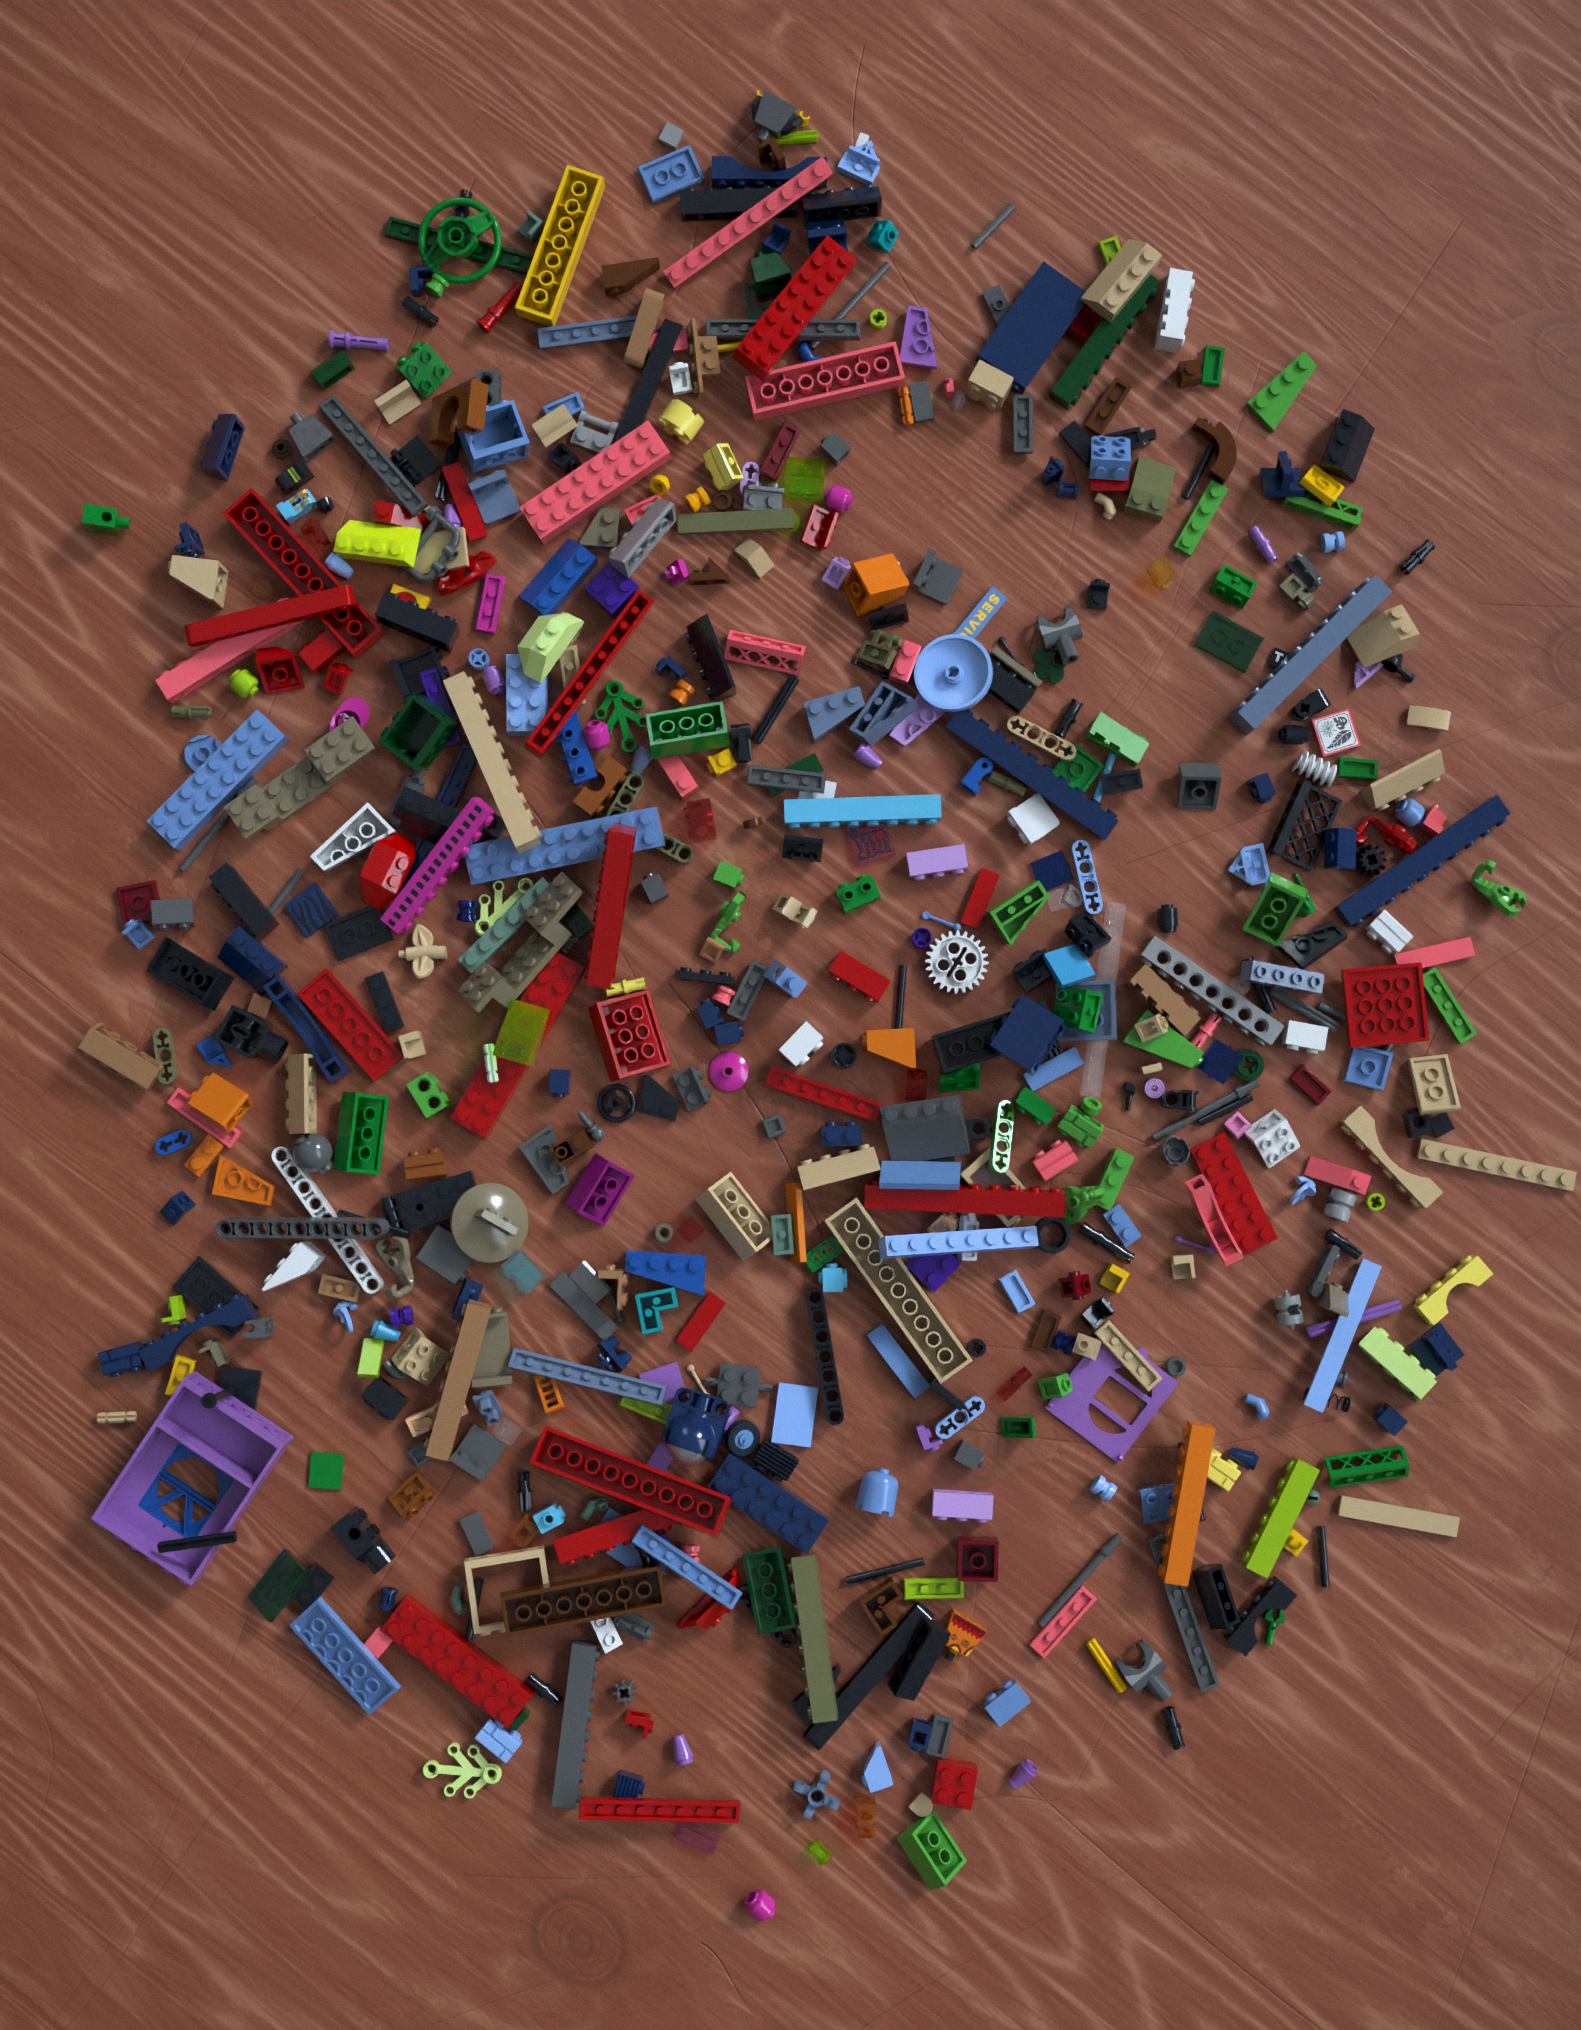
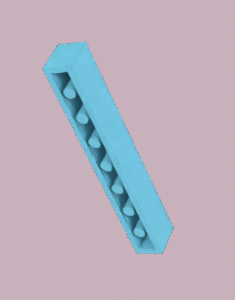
M941 794L784 800L785 827L789 826V829H800V826L817 829L820 828V825H828V828H838L840 825L859 827V824L875 827L879 826V823H886L887 826H897L898 823L917 825L918 822L934 825L937 824V821H941L942 818Z

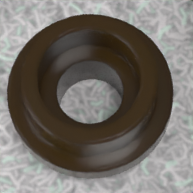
M278 439L272 444V453L277 458L284 459L290 455L292 449L287 440ZM279 446H284L282 451H278Z

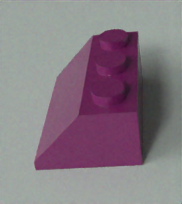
M595 1153L565 1204L577 1213L605 1226L634 1175Z

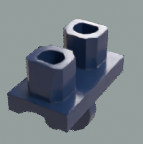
M615 1336L607 1340L604 1339L597 1345L602 1352L597 1355V1358L601 1361L598 1368L601 1369L605 1366L610 1371L614 1367L620 1373L627 1368L626 1365L632 1357L626 1350L619 1356L615 1353L614 1349L620 1345Z

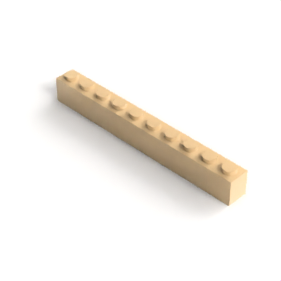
M463 671L443 680L515 848L521 854L541 845L539 837L542 835L537 825L533 826L531 822L534 820L530 809L526 810L524 806L527 801L523 793H519L516 788L519 786L515 775L511 776L509 772L512 767L508 759H504L502 756L505 751L501 743H497L494 738L497 736L493 725L489 726L487 722L490 720L486 709L482 710L480 706L483 701L479 693L475 694L473 690L476 685L472 677H467Z

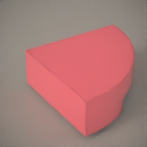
M945 378V397L953 398V379Z

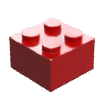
M936 1757L930 1793L931 1803L971 1810L978 1773L976 1763Z

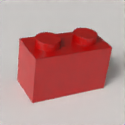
M329 629L320 631L316 635V639L311 643L304 644L298 654L318 675L346 651V648Z

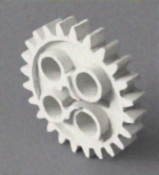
M959 930L956 931L954 936L949 931L947 938L944 934H941L942 940L940 941L935 938L936 946L931 944L929 946L933 951L926 952L930 959L925 960V963L930 964V966L925 970L932 972L928 978L935 977L933 984L935 985L939 982L940 990L944 986L947 987L946 993H949L951 989L954 990V994H957L958 989L965 993V987L970 991L973 990L972 984L978 986L979 982L977 979H984L981 972L987 973L988 971L983 968L984 965L989 964V962L983 960L988 954H982L981 952L985 949V946L979 947L980 940L974 942V935L967 938L966 931L962 936H960ZM956 944L959 948L958 953H950L948 946ZM966 947L967 950L960 959V964L962 965H957L951 976L947 977V973L954 964L952 959H957L962 949ZM967 954H972L975 957L974 964H968L965 961ZM941 960L946 961L948 969L940 970L938 962ZM956 971L964 972L965 979L963 981H958L955 978Z

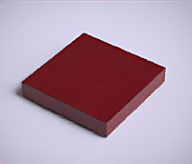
M156 880L116 888L123 926L132 919L136 921L141 918L144 923L152 921L151 900H160Z

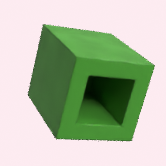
M722 861L719 862L713 877L714 882L735 890L737 885L741 886L744 879L742 869Z

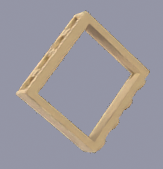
M544 1545L465 1558L464 1565L474 1634L479 1633V1636L490 1635L491 1631L499 1630V1633H504L505 1625L504 1621L480 1625L472 1569L539 1557L543 1584L550 1583Z

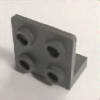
M929 549L914 580L912 590L947 605L963 570L937 558L936 551Z
M473 1424L449 1460L483 1482L507 1444L477 1424Z

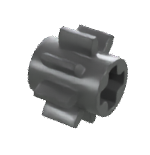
M623 1678L622 1683L615 1682L614 1686L618 1690H614L612 1695H617V1703L621 1700L627 1705L629 1699L635 1700V1695L632 1693L637 1692V1687L632 1686L633 1680L627 1682ZM627 1688L628 1693L622 1694L621 1691Z

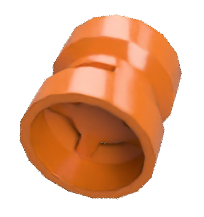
M679 679L676 683L677 687L671 690L668 696L678 704L685 706L688 696L692 695L695 689L687 682Z

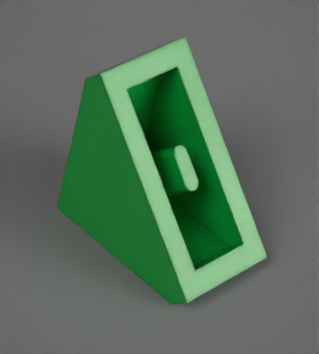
M1031 1414L1001 1417L1002 1437L1036 1438L1034 1417Z

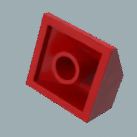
M277 646L256 650L255 662L266 694L305 688L293 652Z

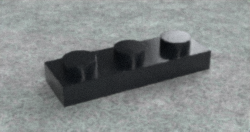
M680 967V970L675 971V979L729 986H734L735 977H731V973L719 972V975L711 974L712 971L700 969V973L692 972V968Z
M382 971L366 977V984L385 1033L404 1027L403 1019L385 972Z

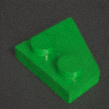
M975 1063L939 1076L940 1093L979 1089L980 1065Z

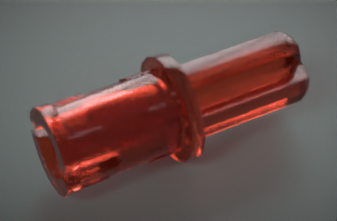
M1023 1366L998 1391V1396L1003 1401H1006L1018 1389L1021 1390L1020 1387L1033 1376L1032 1373Z

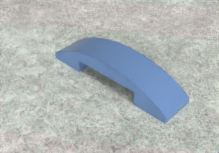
M883 1323L867 1334L870 1341L914 1398L930 1387Z

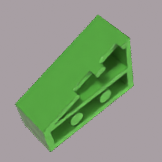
M1034 880L986 911L1006 945H1012L1032 917L1036 915L1049 899V895L1041 882Z

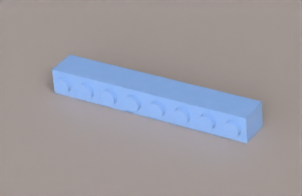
M1036 1226L893 1235L878 1239L880 1259L1031 1249L1039 1246Z

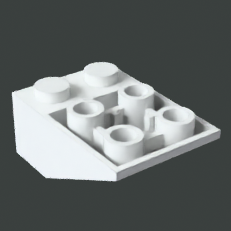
M310 1241L300 1242L299 1244L295 1243L289 1250L291 1254L288 1258H283L277 1264L276 1268L278 1270L264 1280L265 1286L262 1290L266 1291L315 1271L327 1255Z

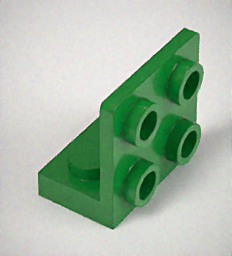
M1058 987L1053 1014L1064 1020L1065 1027L1095 1033L1103 994L1087 989L1072 987L1060 989Z

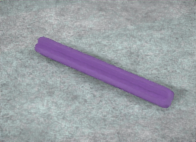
M1394 1300L1364 1309L1359 1323L1402 1310L1401 1302ZM1338 1318L1306 1327L1308 1337H1315L1333 1331Z

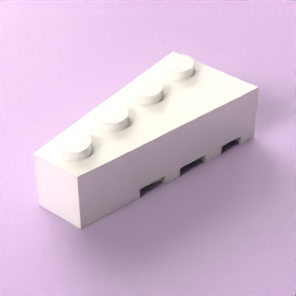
M1169 269L1157 329L1155 350L1177 353L1179 348L1184 345V332L1188 323L1187 311L1190 309L1192 300L1189 296L1190 291H1193L1195 279H1192L1193 272Z

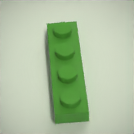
M1214 480L1210 481L1176 541L1174 549L1188 557L1191 556L1227 493L1228 488Z
M1436 967L1423 973L1424 990L1457 1043L1462 1044L1477 1035V1032Z

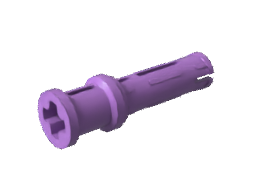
M330 330L329 348L344 347L346 350H350L354 347L389 351V339L353 336L350 332L342 334Z

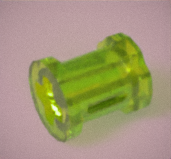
M817 1838L808 1846L806 1851L815 1857L819 1866H823L831 1858L833 1852L831 1850L828 1851L820 1843L821 1840Z

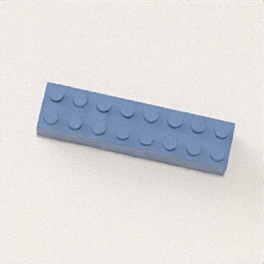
M257 709L164 802L147 822L173 848L181 851L237 795L238 790L243 788L251 777H254L290 740Z

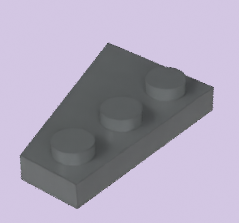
M550 1124L520 1145L519 1148L554 1195L568 1185L569 1180L564 1163L558 1166L548 1149L557 1144L552 1124Z

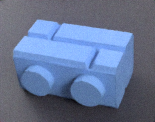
M490 1716L474 1738L505 1764L523 1741L520 1739L521 1735L516 1730L511 1729L510 1731L492 1716Z

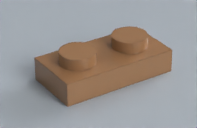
M322 1274L318 1294L358 1302L361 1285L357 1281Z

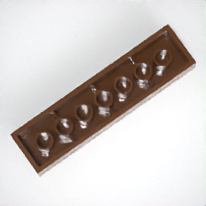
M659 1562L646 1564V1566L640 1565L500 1592L506 1638L667 1606Z

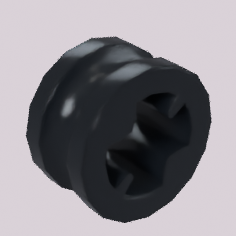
M974 1338L968 1343V1351L971 1355L980 1357L985 1353L986 1345L981 1339ZM975 1342L982 1345L979 1353L971 1349Z

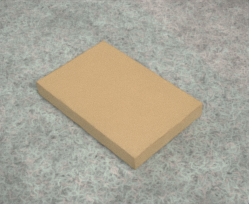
M464 527L457 528L461 536L456 548L459 554L455 560H447L445 563L447 571L469 567ZM448 530L434 532L416 556L414 569L422 575H427L430 572L432 563L440 558L443 548L452 541L453 536Z
M1448 1054L1408 1058L1407 1063L1420 1115L1459 1111L1461 1106Z

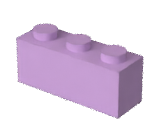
M965 844L909 852L905 855L909 878H914V881L926 879L925 876L933 875V878L943 877L948 872H952L953 875L962 874L968 868Z
M932 1489L931 1514L936 1516L935 1519L947 1520L948 1517H955L957 1521H967V1518H972L976 1522L986 1523L987 1520H992L994 1495L991 1492Z

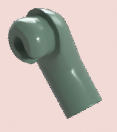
M601 1497L590 1499L580 1517L589 1520L594 1511H605L608 1508L606 1499Z
M455 1584L449 1602L455 1614L464 1615L467 1612V1606L462 1604L460 1599L464 1587Z

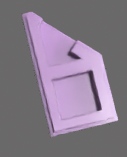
M1358 661L1354 665L1353 688L1356 690L1379 670L1383 664L1377 662L1363 668Z

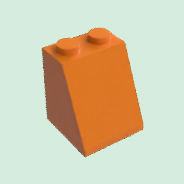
M891 553L854 562L841 586L859 617L904 596L910 584L900 567V563L896 560L894 554Z
M914 1028L866 1030L865 1035H862V1048H866V1052L908 1069L916 1068Z
M212 1073L202 1080L200 1089L194 1091L189 1096L188 1105L192 1110L228 1135L253 1103L246 1092Z

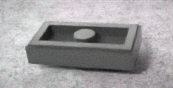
M1000 284L982 292L984 301L997 327L1010 310Z

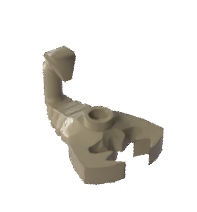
M394 1235L391 1237L395 1241L393 1246L398 1248H393L389 1251L388 1246L391 1243L386 1242V1237L377 1243L376 1249L385 1263L394 1270L404 1286L396 1290V1284H392L385 1289L386 1296L400 1299L411 1292L415 1280L410 1263L408 1241L405 1237Z

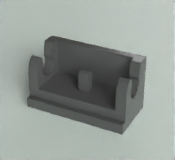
M274 1315L257 1317L254 1320L245 1322L246 1325L252 1324L254 1329L251 1332H243V1338H266L274 1335Z

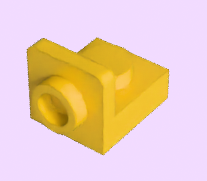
M729 748L714 756L710 755L707 757L709 762L706 765L710 773H715L716 777L738 767Z

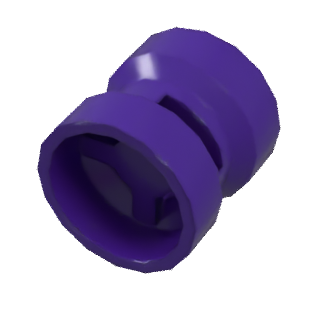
M918 928L912 934L911 940L916 948L924 949L930 944L932 935L928 929Z
M411 1305L404 1306L402 1309H390V1320L393 1328L400 1327L402 1324L407 1326L414 1324Z

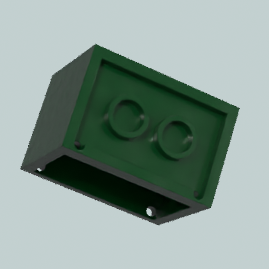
M412 694L404 700V707L401 711L394 714L392 724L382 731L380 735L382 738L379 743L415 771H426L461 723L425 695Z

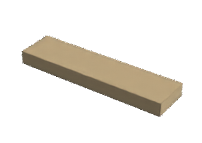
M1109 1319L1093 1332L1148 1392L1163 1379Z

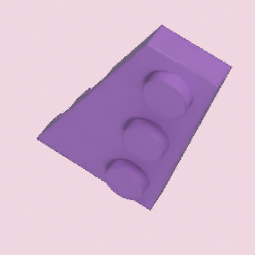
M908 305L900 353L901 364L937 370L927 308Z

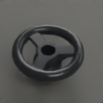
M608 1085L598 1096V1111L609 1122H624L633 1115L636 1109L635 1095L625 1085ZM616 1090L624 1091L629 1096L630 1103L624 1102L623 1098L617 1095ZM608 1092H610L611 1097L608 1100L609 1107L605 1111L603 1107V1099ZM616 1099L620 1101L618 1107L613 1105V1101ZM622 1108L629 1109L623 1116H610L613 1111H619Z

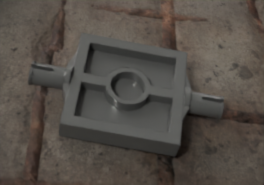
M721 1362L720 1373L717 1378L705 1377V1385L716 1386L717 1398L726 1401L730 1405L756 1407L757 1396L760 1391L772 1393V1384L761 1383L759 1377L760 1367Z

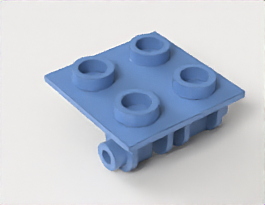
M1174 1482L1164 1484V1486L1160 1484V1487L1154 1485V1488L1152 1486L1142 1487V1489L1138 1490L1141 1497L1144 1524L1170 1520L1168 1511L1169 1506L1173 1504L1172 1488L1176 1485Z

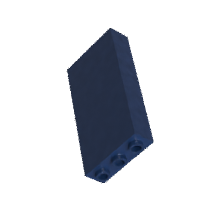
M1043 261L979 352L976 362L981 360L1014 377L1011 389L1014 392L1023 394L1065 335L1068 327L1077 317L1082 307L1086 305L1080 300L1086 291Z

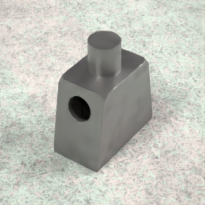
M296 412L290 417L294 426L290 428L289 432L307 463L336 442L333 434L311 414L303 418L299 412Z

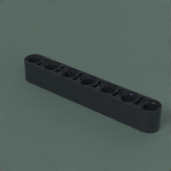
M813 1287L808 1290L806 1300L825 1413L830 1424L838 1425L844 1419V1412L825 1299L822 1290ZM814 1291L819 1292L821 1295L818 1302H812L809 1298L810 1294ZM817 1311L824 1314V1319L820 1322L813 1319V1314ZM819 1331L827 1333L825 1341L817 1340L816 1334ZM828 1351L831 1357L829 1360L823 1361L819 1357L820 1353ZM827 1370L834 1373V1377L830 1381L823 1378V1373ZM828 1391H836L837 1398L835 1400L827 1399L826 1394ZM837 1410L841 1416L839 1419L833 1420L829 1416L830 1412Z

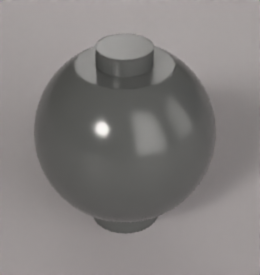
M308 1133L305 1135L300 1134L294 1140L292 1157L300 1169L306 1172L319 1171L321 1174L331 1169L333 1162L330 1159L332 1158L333 1151L326 1137L318 1133Z

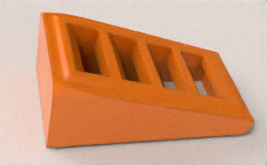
M537 1375L533 1376L545 1414L549 1416L565 1410L566 1408L556 1380L551 1379L547 1383L540 1384V1381L548 1378ZM553 1385V1389L543 1392L542 1389ZM556 1394L555 1397L550 1398L548 1400H546L545 1398L549 1395ZM558 1401L559 1403L552 1407H548L549 1404H552L554 1402Z

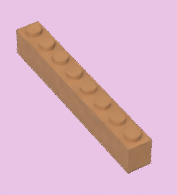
M469 1299L468 1304H463L461 1316H464L462 1324L458 1323L455 1335H459L457 1343H452L450 1354H453L452 1362L447 1361L444 1373H448L446 1381L442 1380L439 1392H443L441 1400L437 1399L434 1411L438 1412L436 1419L431 1418L429 1430H432L431 1437L426 1436L423 1447L427 1449L425 1456L449 1462L492 1309L490 1304Z

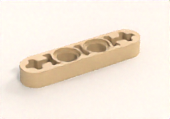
M1013 716L1008 720L1007 730L1012 735L1064 762H1070L1075 758L1076 748L1072 743L1022 717ZM1018 721L1019 726L1023 729L1027 725L1028 727L1025 729L1024 735L1021 734L1022 729H1012L1011 723L1015 724ZM1030 730H1036L1039 735L1036 739H1030L1027 733ZM1047 739L1055 740L1056 745L1053 748H1047L1044 744ZM1059 743L1062 744L1061 748L1064 750L1070 748L1072 755L1068 754L1066 757L1064 756V751L1060 749L1058 753L1055 752L1058 749Z

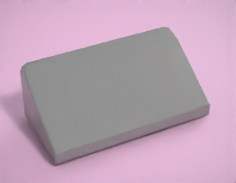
M583 1261L570 1274V1278L594 1303H598L611 1290V1287L602 1278H598V1274L586 1261Z

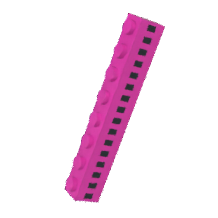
M471 798L380 920L397 934L407 933L414 925L412 923L416 917H420L425 911L424 906L426 903H430L437 895L435 891L439 887H443L448 881V878H446L450 872L453 873L458 868V861L461 857L464 858L470 852V845L473 841L477 842L483 834L481 832L485 826L488 827L493 822V815L496 811L481 798Z

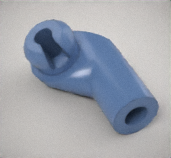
M1247 1393L1244 1402L1255 1406L1257 1418L1265 1420L1269 1416V1408L1266 1402L1260 1397Z

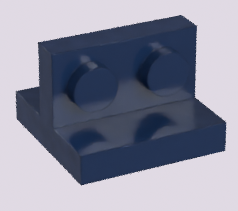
M844 219L806 223L809 256L812 255L827 235L848 251L847 229L844 225Z
M1287 451L1278 452L1276 468H1260L1259 477L1264 497L1304 496V487L1299 484L1302 480L1299 468H1291L1292 463L1291 459H1288Z
M1439 1322L1407 1345L1423 1368H1427L1435 1376H1438L1445 1369L1453 1371L1458 1367L1455 1362L1465 1355Z

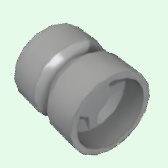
M1332 1188L1329 1195L1331 1202L1326 1204L1323 1214L1348 1223L1351 1215L1349 1209L1354 1207L1357 1196Z

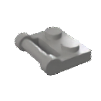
M582 410L577 423L578 426L574 430L570 443L599 454L612 445L619 423H610L591 416L588 412ZM585 422L609 430L608 435L584 427Z

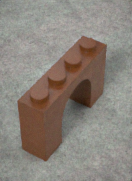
M471 378L433 397L427 443L442 448L453 445L456 422L457 430L472 435L484 431L489 385L482 383L480 379Z

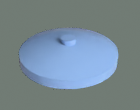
M960 634L945 635L930 642L919 654L914 669L915 684L922 698L932 707L947 712L962 711L976 705L988 692L993 678V666L986 649L977 640Z

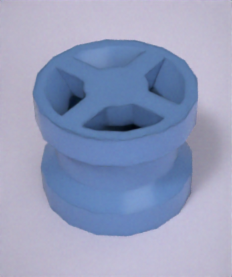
M474 649L469 653V662L475 670L483 671L489 666L490 659L483 649Z

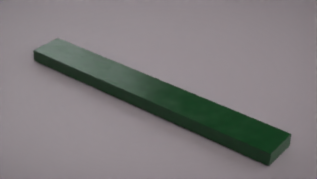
M389 217L384 235L387 238L418 246L420 224ZM428 227L425 239L426 248L430 249L437 240L439 229ZM455 234L453 241H459L461 236ZM478 240V246L465 259L486 264L491 257L494 244ZM501 246V252L495 267L527 275L534 255Z

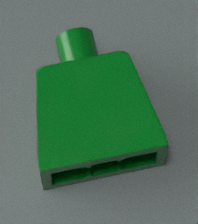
M84 503L82 524L87 532L118 535L119 528L130 529L131 519L129 517H121L117 509Z

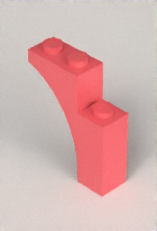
M1200 1174L1186 1181L1185 1185L1195 1215L1204 1226L1210 1245L1224 1265L1228 1266L1243 1259V1254L1222 1216L1212 1187L1205 1176Z

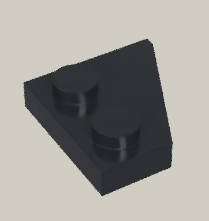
M646 1075L637 1112L676 1121L680 1102L651 1076Z

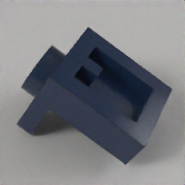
M416 265L415 267H410V288L413 297H422L421 290H424L423 278H431L432 276L428 266Z
M670 656L666 659L662 658L656 665V673L659 676L667 668L669 669L667 672L674 679L678 677L683 680L687 676L686 671Z

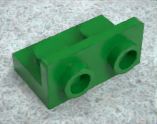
M1223 564L1209 591L1234 606L1243 609L1253 593L1257 582Z

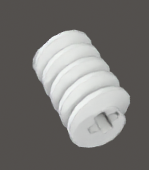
M1304 751L1298 757L1292 769V772L1299 768L1298 775L1305 771L1306 779L1313 775V782L1319 778V785L1327 782V789L1331 786L1337 773V765L1333 764L1330 767L1329 761L1323 763V758L1320 757L1316 760V755L1312 754L1309 756L1308 751Z

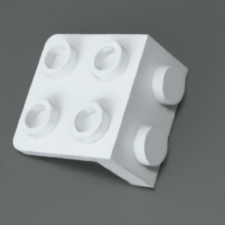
M1038 793L1018 807L1012 808L1006 814L1009 824L1018 830L1019 838L1024 844L1027 843L1028 846L1052 831L1060 823L1045 800Z

